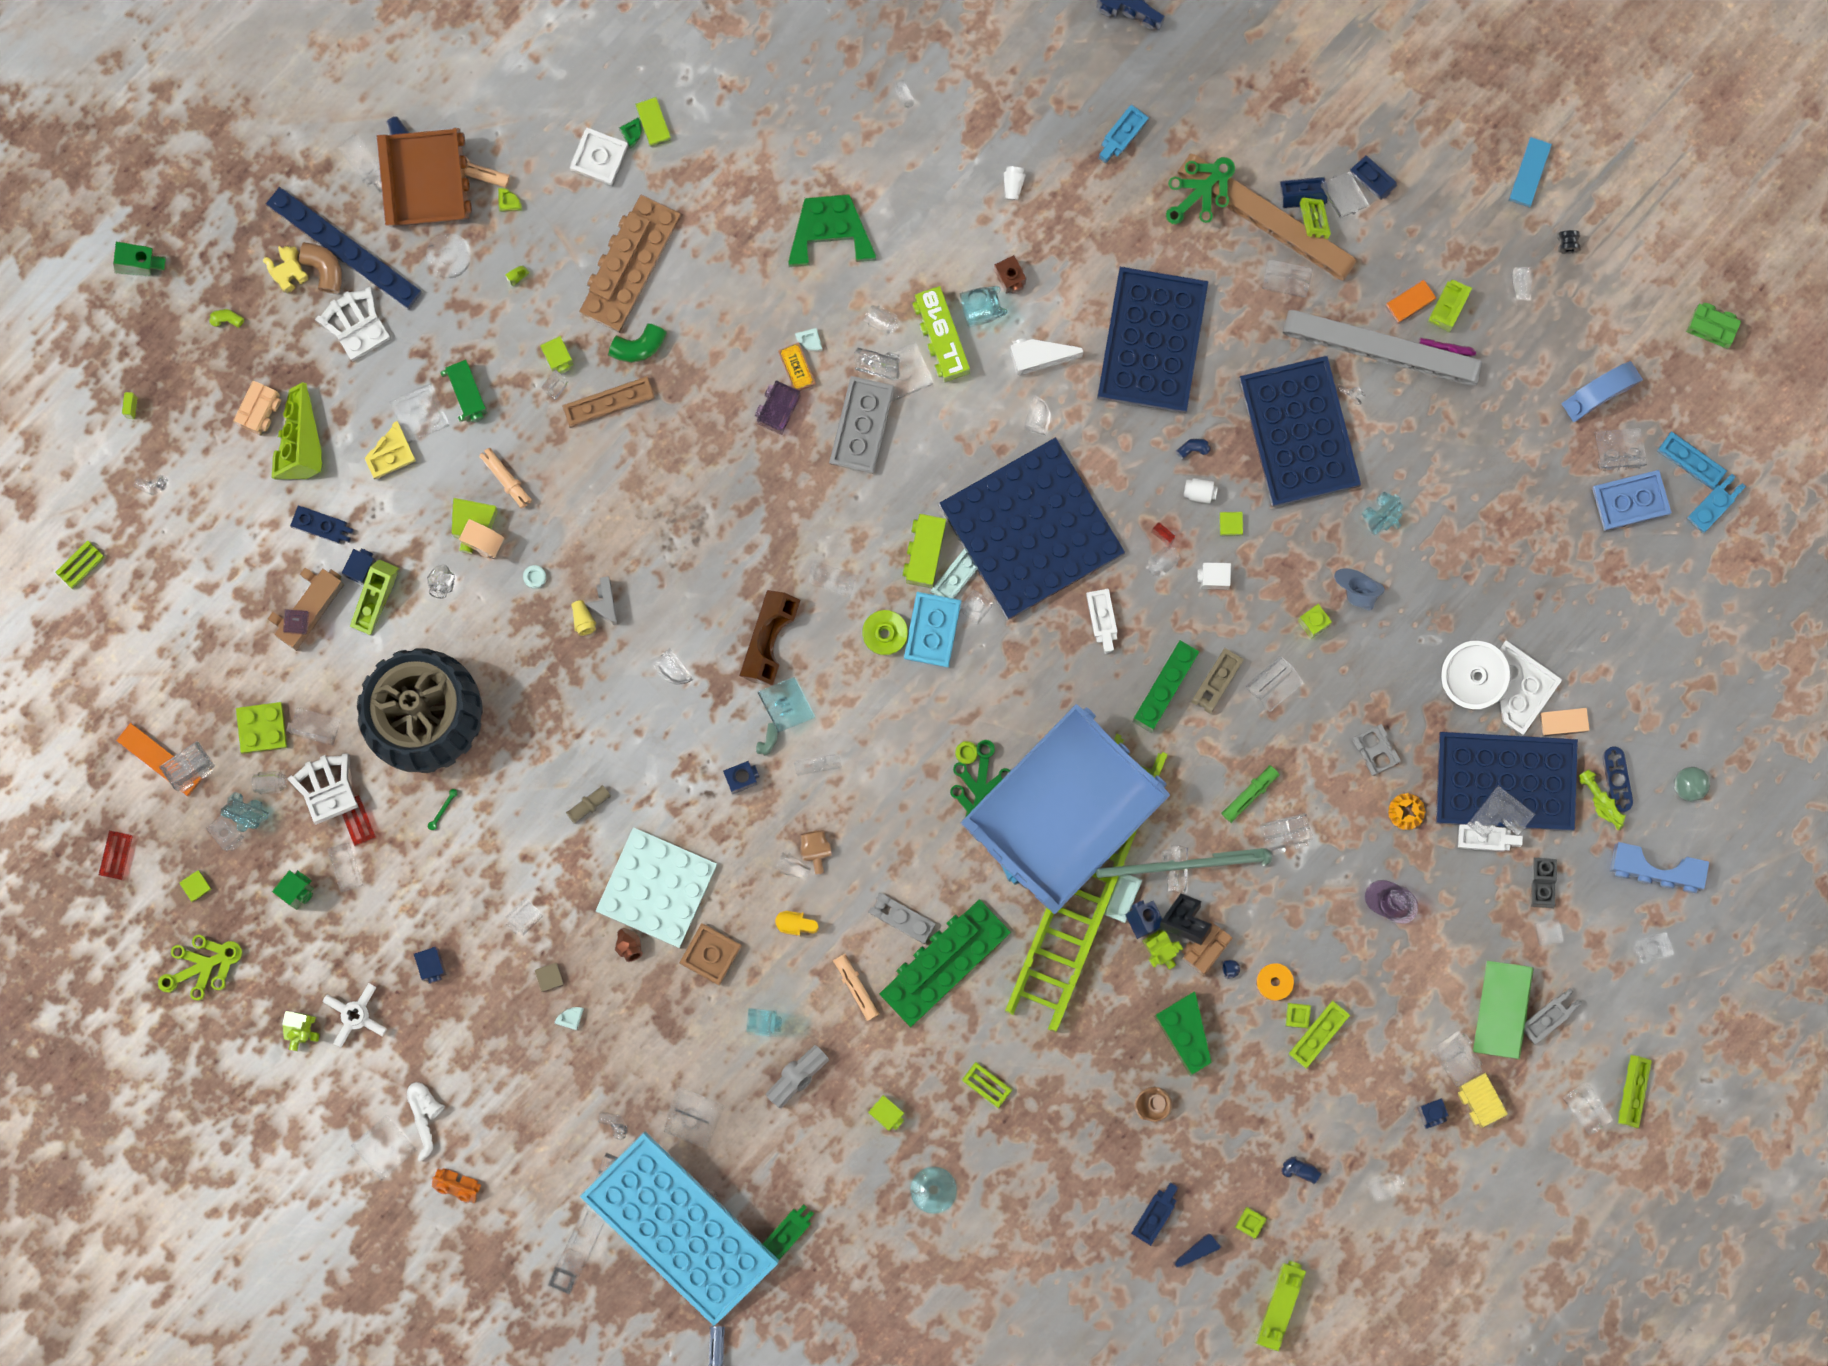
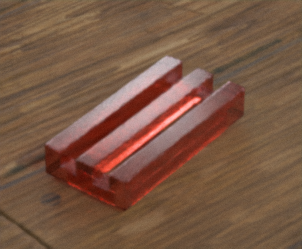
M359 795L355 796V800L369 835H365L356 809L351 810V813L360 833V839H357L347 812L342 814L355 847L371 839H376L375 832Z
M109 830L99 876L118 880L123 879L133 838L132 835ZM114 836H115V837H118V838H117V842H116V846H115V850H114V854H113V858H112V862H111V866H110V871H109V872H106V868H107V864H108V860H109V856H110V852H111V848H112V844H113V839H114ZM123 838H125V843H124V847H123V851H122V855H121V860H120L118 872H117V874H115V869H116V865H117V861H118V857H119V853H120L122 841H123Z

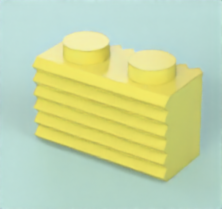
M1486 1073L1459 1086L1460 1092H1458V1096L1464 1105H1469L1472 1111L1469 1113V1116L1475 1126L1479 1124L1480 1128H1483L1508 1115Z

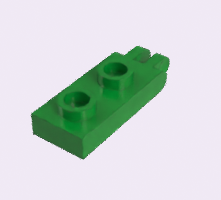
M804 1204L798 1211L794 1208L763 1243L778 1260L786 1254L812 1224L808 1220L814 1213L810 1210L804 1217L802 1213L807 1208Z

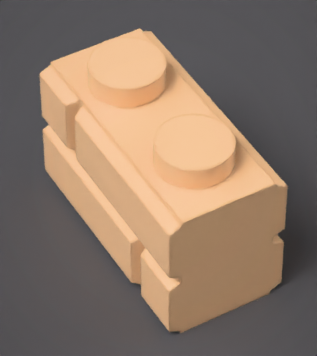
M252 381L233 420L234 423L261 436L262 432H266L271 424L269 417L272 411L276 412L280 406V394L274 389Z

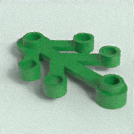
M1227 157L1218 158L1214 164L1197 163L1195 161L1186 163L1185 171L1188 174L1211 172L1212 174L1206 180L1181 179L1176 176L1170 178L1169 187L1172 190H1179L1180 188L1196 189L1180 205L1170 207L1167 210L1166 219L1169 223H1181L1185 217L1184 213L1202 195V211L1199 214V218L1204 223L1211 222L1213 219L1211 211L1212 186L1218 180L1219 195L1216 197V204L1219 207L1228 206L1230 202L1228 179L1235 173V164ZM1191 163L1196 165L1194 172L1188 170V166ZM1222 164H1226L1228 167L1225 173L1220 171ZM1174 179H1178L1180 182L1177 188L1172 186ZM1221 196H1225L1227 199L1224 205L1219 203ZM1173 211H1177L1179 214L1176 220L1171 218ZM1204 212L1210 213V219L1207 221L1202 218Z
M982 740L977 745V754L980 756L977 783L968 773L964 763L958 762L953 767L954 774L961 777L975 796L973 805L964 795L962 786L954 785L950 790L951 797L957 799L966 810V816L1003 779L1001 773L1004 771L1009 773L1011 771L1008 768L1001 769L999 775L986 784L989 758L995 752V746L990 740ZM983 746L990 748L988 754L982 753L981 748ZM963 766L965 770L959 774L956 772V767ZM955 788H959L962 791L960 796L953 794Z

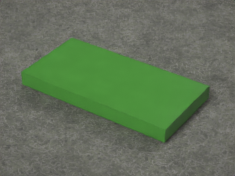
M1487 961L1473 1047L1474 1053L1520 1059L1534 971L1533 967Z

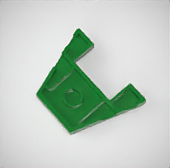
M850 195L804 199L788 261L789 267L809 266L807 243L854 239L856 262L876 260L875 252Z

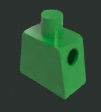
M116 241L113 260L114 273L151 276L152 269L165 271L166 257L153 256V248Z

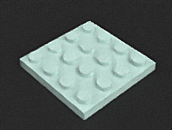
M633 827L596 912L680 948L717 864Z

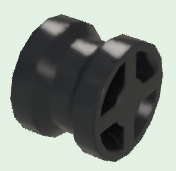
M1567 230L1557 234L1560 240L1559 253L1581 251V245L1578 243L1580 238L1579 231Z

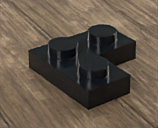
M1180 893L1161 920L1160 928L1202 945L1212 930V924L1195 917L1201 908V901Z

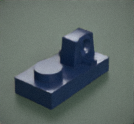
M1367 155L1350 169L1351 175L1380 200L1386 199L1391 194V191L1397 187V182Z

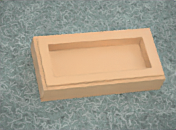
M1587 708L1540 713L1543 736L1589 731Z

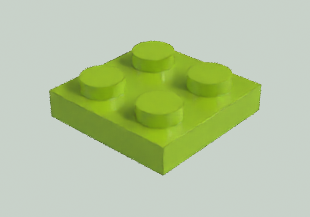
M282 702L236 708L240 752L242 754L287 748Z

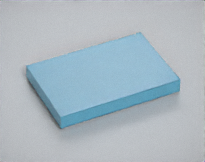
M921 592L916 593L904 659L949 667L962 600Z

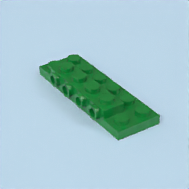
M980 899L960 917L954 915L946 923L949 927L943 933L940 930L937 931L929 939L932 943L926 949L923 946L920 947L913 954L915 959L910 964L907 962L903 963L896 970L898 973L896 978L879 993L910 1028L1011 933Z

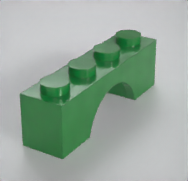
M1181 640L1178 642L1134 716L1133 723L1151 733L1154 731L1200 651Z

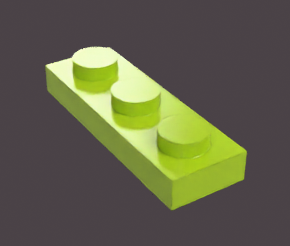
M1332 1000L1288 1055L1307 1069L1349 1018L1350 1014Z
M1631 1055L1627 1067L1626 1083L1623 1088L1622 1104L1619 1110V1124L1639 1129L1652 1060Z

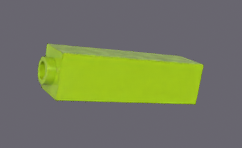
M1290 1260L1288 1264L1282 1263L1255 1340L1256 1344L1279 1352L1306 1271L1301 1270V1264Z

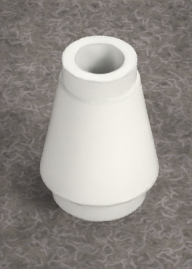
M1007 166L1006 172H1004L1005 199L1018 200L1026 176L1024 168Z

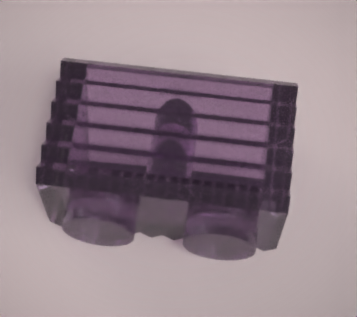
M776 380L774 385L770 384L764 395V397H767L764 406L759 405L755 417H757L758 425L782 435L801 397V392Z

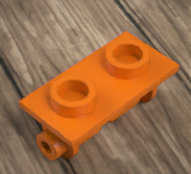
M442 1168V1170L437 1169L435 1177L433 1176L432 1188H435L441 1194L448 1193L454 1195L463 1202H476V1194L479 1193L481 1188L478 1180L463 1175L460 1182H457L458 1173Z

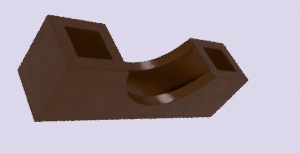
M767 590L743 662L740 677L757 684L773 686L780 665L774 657V643L781 629L787 624L794 622L800 599L785 592Z

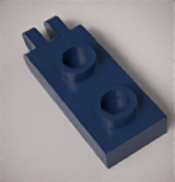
M299 505L290 524V527L337 544H340L341 540L350 543L351 538L344 536L343 533L353 534L354 532L353 529L346 527L347 522Z

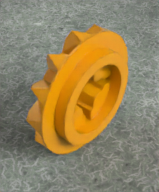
M1409 793L1396 796L1391 801L1388 809L1391 822L1403 830H1411L1418 827L1426 813L1424 803L1418 796ZM1412 803L1411 812L1413 815H1407L1402 820L1404 811L1399 806L1406 808Z

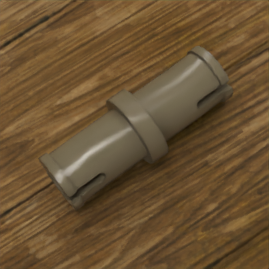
M601 785L600 788L588 797H582V801L567 811L566 814L575 824L589 812L593 813L596 811L595 808L610 798L611 795Z

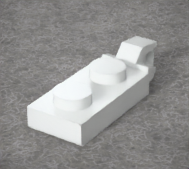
M1109 589L1087 592L1086 597L1094 637L1097 643L1102 642L1104 654L1114 653L1112 640H1117V628Z
M1459 825L1458 848L1504 852L1510 851V847L1522 846L1523 836L1511 835V830H1506V828Z

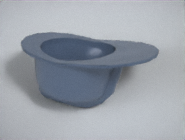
M1343 568L1337 570L1334 574L1335 581L1346 589L1347 599L1352 605L1372 610L1377 597L1384 593L1385 588L1382 584L1357 570Z

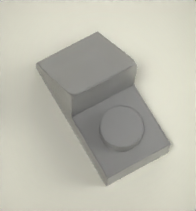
M609 576L600 578L601 584L597 585L598 597L603 598V600L585 604L590 610L612 625H617L611 580Z

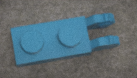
M1733 474L1720 486L1718 485L1687 517L1703 534L1727 510L1738 494L1746 487L1742 483L1729 495L1724 488L1734 481L1735 476Z

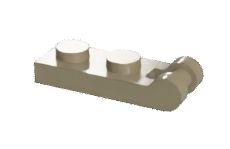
M1224 648L1191 703L1196 706L1197 704L1205 708L1204 711L1211 714L1244 659ZM1206 691L1214 695L1211 700L1203 697Z

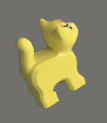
M279 246V254L284 263L275 267L272 259L268 257L263 259V263L267 265L269 274L279 284L283 292L289 293L295 289V286L290 283L292 279L295 278L299 284H303L308 280V275L303 272L297 260L299 254L297 247Z

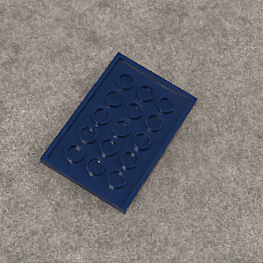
M1119 267L1097 399L1187 413L1209 281Z
M1328 356L1239 377L1272 507L1361 486Z
M1439 732L1436 824L1575 831L1578 739Z

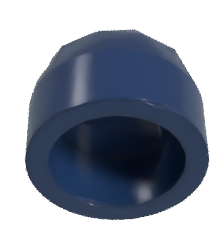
M1235 960L1222 962L1225 979L1234 978L1240 973L1241 967Z

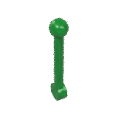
M456 789L449 791V797L434 820L428 823L429 830L434 831L437 829V822L451 800L458 795Z

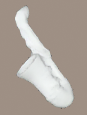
M415 1082L408 1087L407 1099L424 1145V1149L421 1150L418 1161L421 1162L433 1150L432 1134H430V1128L427 1126L428 1120L425 1114L427 1113L429 1119L432 1120L443 1111L445 1106L435 1101L424 1084Z

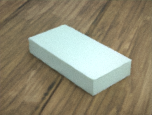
M1131 875L1119 876L1104 915L1125 923L1127 919L1125 914L1130 912L1142 880Z

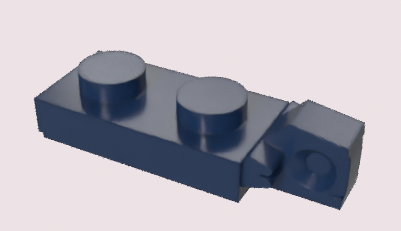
M1170 1182L1164 1192L1158 1190L1131 1232L1132 1235L1150 1246L1153 1244L1175 1208L1174 1205L1177 1200L1172 1197L1177 1191L1178 1186Z

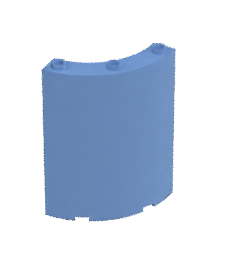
M1077 704L961 822L965 829L978 842H981L987 851L1026 889L1028 888L1053 914L1086 883L1096 870L1170 796L1164 788L1167 784L1159 776L1154 778L1128 755L1130 751L1122 743L1118 745L1094 720L1096 716L1090 709L1086 707L1083 710Z

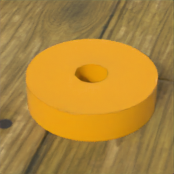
M1278 963L1263 967L1256 979L1259 993L1271 1001H1279L1287 997L1294 985L1291 971L1286 966ZM1272 978H1277L1279 980L1278 986H1273L1271 984Z

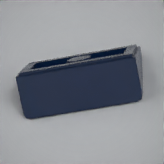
M1325 177L1280 181L1283 208L1300 207L1302 198L1323 200L1324 205L1327 204L1328 191Z

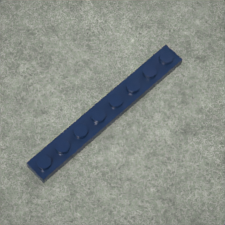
M278 187L266 202L267 207L320 246L330 250L339 260L407 310L422 293L421 290L281 187Z

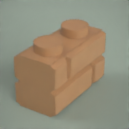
M1211 921L1212 930L1203 944L1200 945L1195 942L1193 944L1189 941L1182 951L1185 954L1182 960L1203 976L1233 939Z

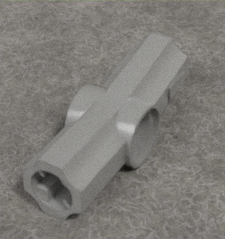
M814 1045L798 1061H792L785 1066L781 1073L782 1077L765 1095L781 1109L797 1091L804 1090L810 1084L812 1076L829 1061L828 1057L819 1047Z

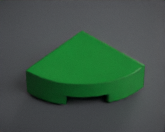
M639 117L619 127L629 148L636 145L641 137L642 126Z

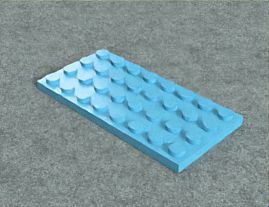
M646 1131L580 1195L607 1224L713 1326L779 1263V1260Z

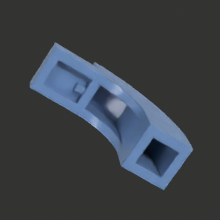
M1630 361L1593 380L1561 404L1572 421L1576 422L1604 402L1627 392L1643 379Z

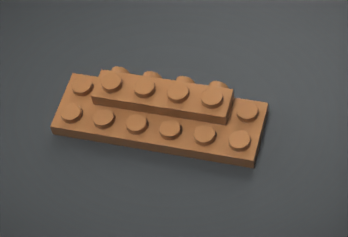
M640 195L632 212H629L628 216L623 215L620 219L618 227L621 229L617 236L613 234L608 243L610 250L607 255L602 254L597 265L600 267L596 275L592 274L587 283V286L590 287L589 293L579 313L620 333L674 231L681 214Z

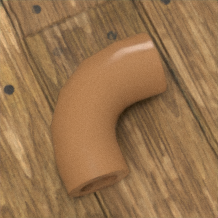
M303 242L299 255L300 264L310 265L318 269L320 273L318 290L330 294H339L342 284V269L337 257L325 247Z

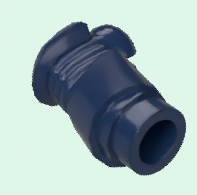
M1297 1156L1288 1158L1283 1163L1284 1167L1281 1169L1282 1174L1288 1178L1292 1177L1294 1173L1296 1176L1313 1184L1318 1181L1322 1174L1314 1165L1298 1160Z

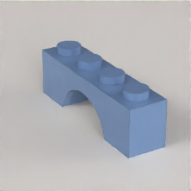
M1618 842L1614 846L1610 871L1615 872L1616 877L1629 879V876L1638 877L1639 882L1651 884L1652 881L1661 882L1660 886L1674 888V886L1684 887L1683 891L1697 893V890L1701 891L1705 887L1709 861L1685 857L1676 868L1660 870L1654 868L1646 861L1640 846Z

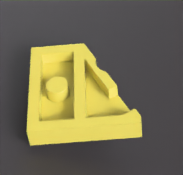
M398 421L392 424L391 429L384 437H381L376 447L365 457L374 480L416 461Z

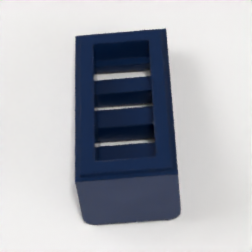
M1206 1234L1175 1260L1173 1265L1176 1268L1185 1266L1218 1251L1222 1247L1211 1234Z

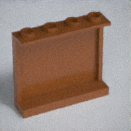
M453 128L405 134L376 135L385 226L469 219V214L472 213L471 201L467 200V191L470 190L469 179L465 178L464 169H467L468 164L466 155H463L462 146H465V135L463 132L461 133V129Z

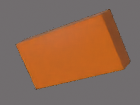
M1425 280L1386 303V306L1397 323H1400L1435 301L1436 296Z

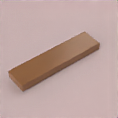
M648 376L562 405L571 428L653 400L655 396Z

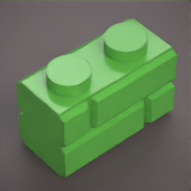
M1699 303L1694 310L1686 332L1728 349L1733 343L1741 320L1736 319L1737 316L1731 312L1725 311L1721 313L1716 311V307L1712 304L1703 303L1702 305Z

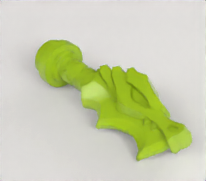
M1589 769L1579 775L1580 783L1587 785L1594 795L1592 801H1594L1595 811L1598 816L1613 823L1616 830H1621L1625 825L1626 815L1621 814L1617 810L1615 799L1609 798L1607 792L1602 791L1594 781L1596 774Z

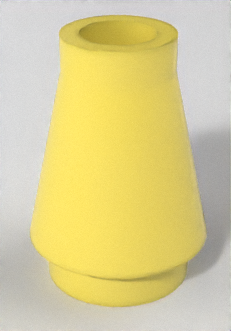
M578 600L573 602L571 607L574 630L580 636L593 633L596 630V622L584 601Z

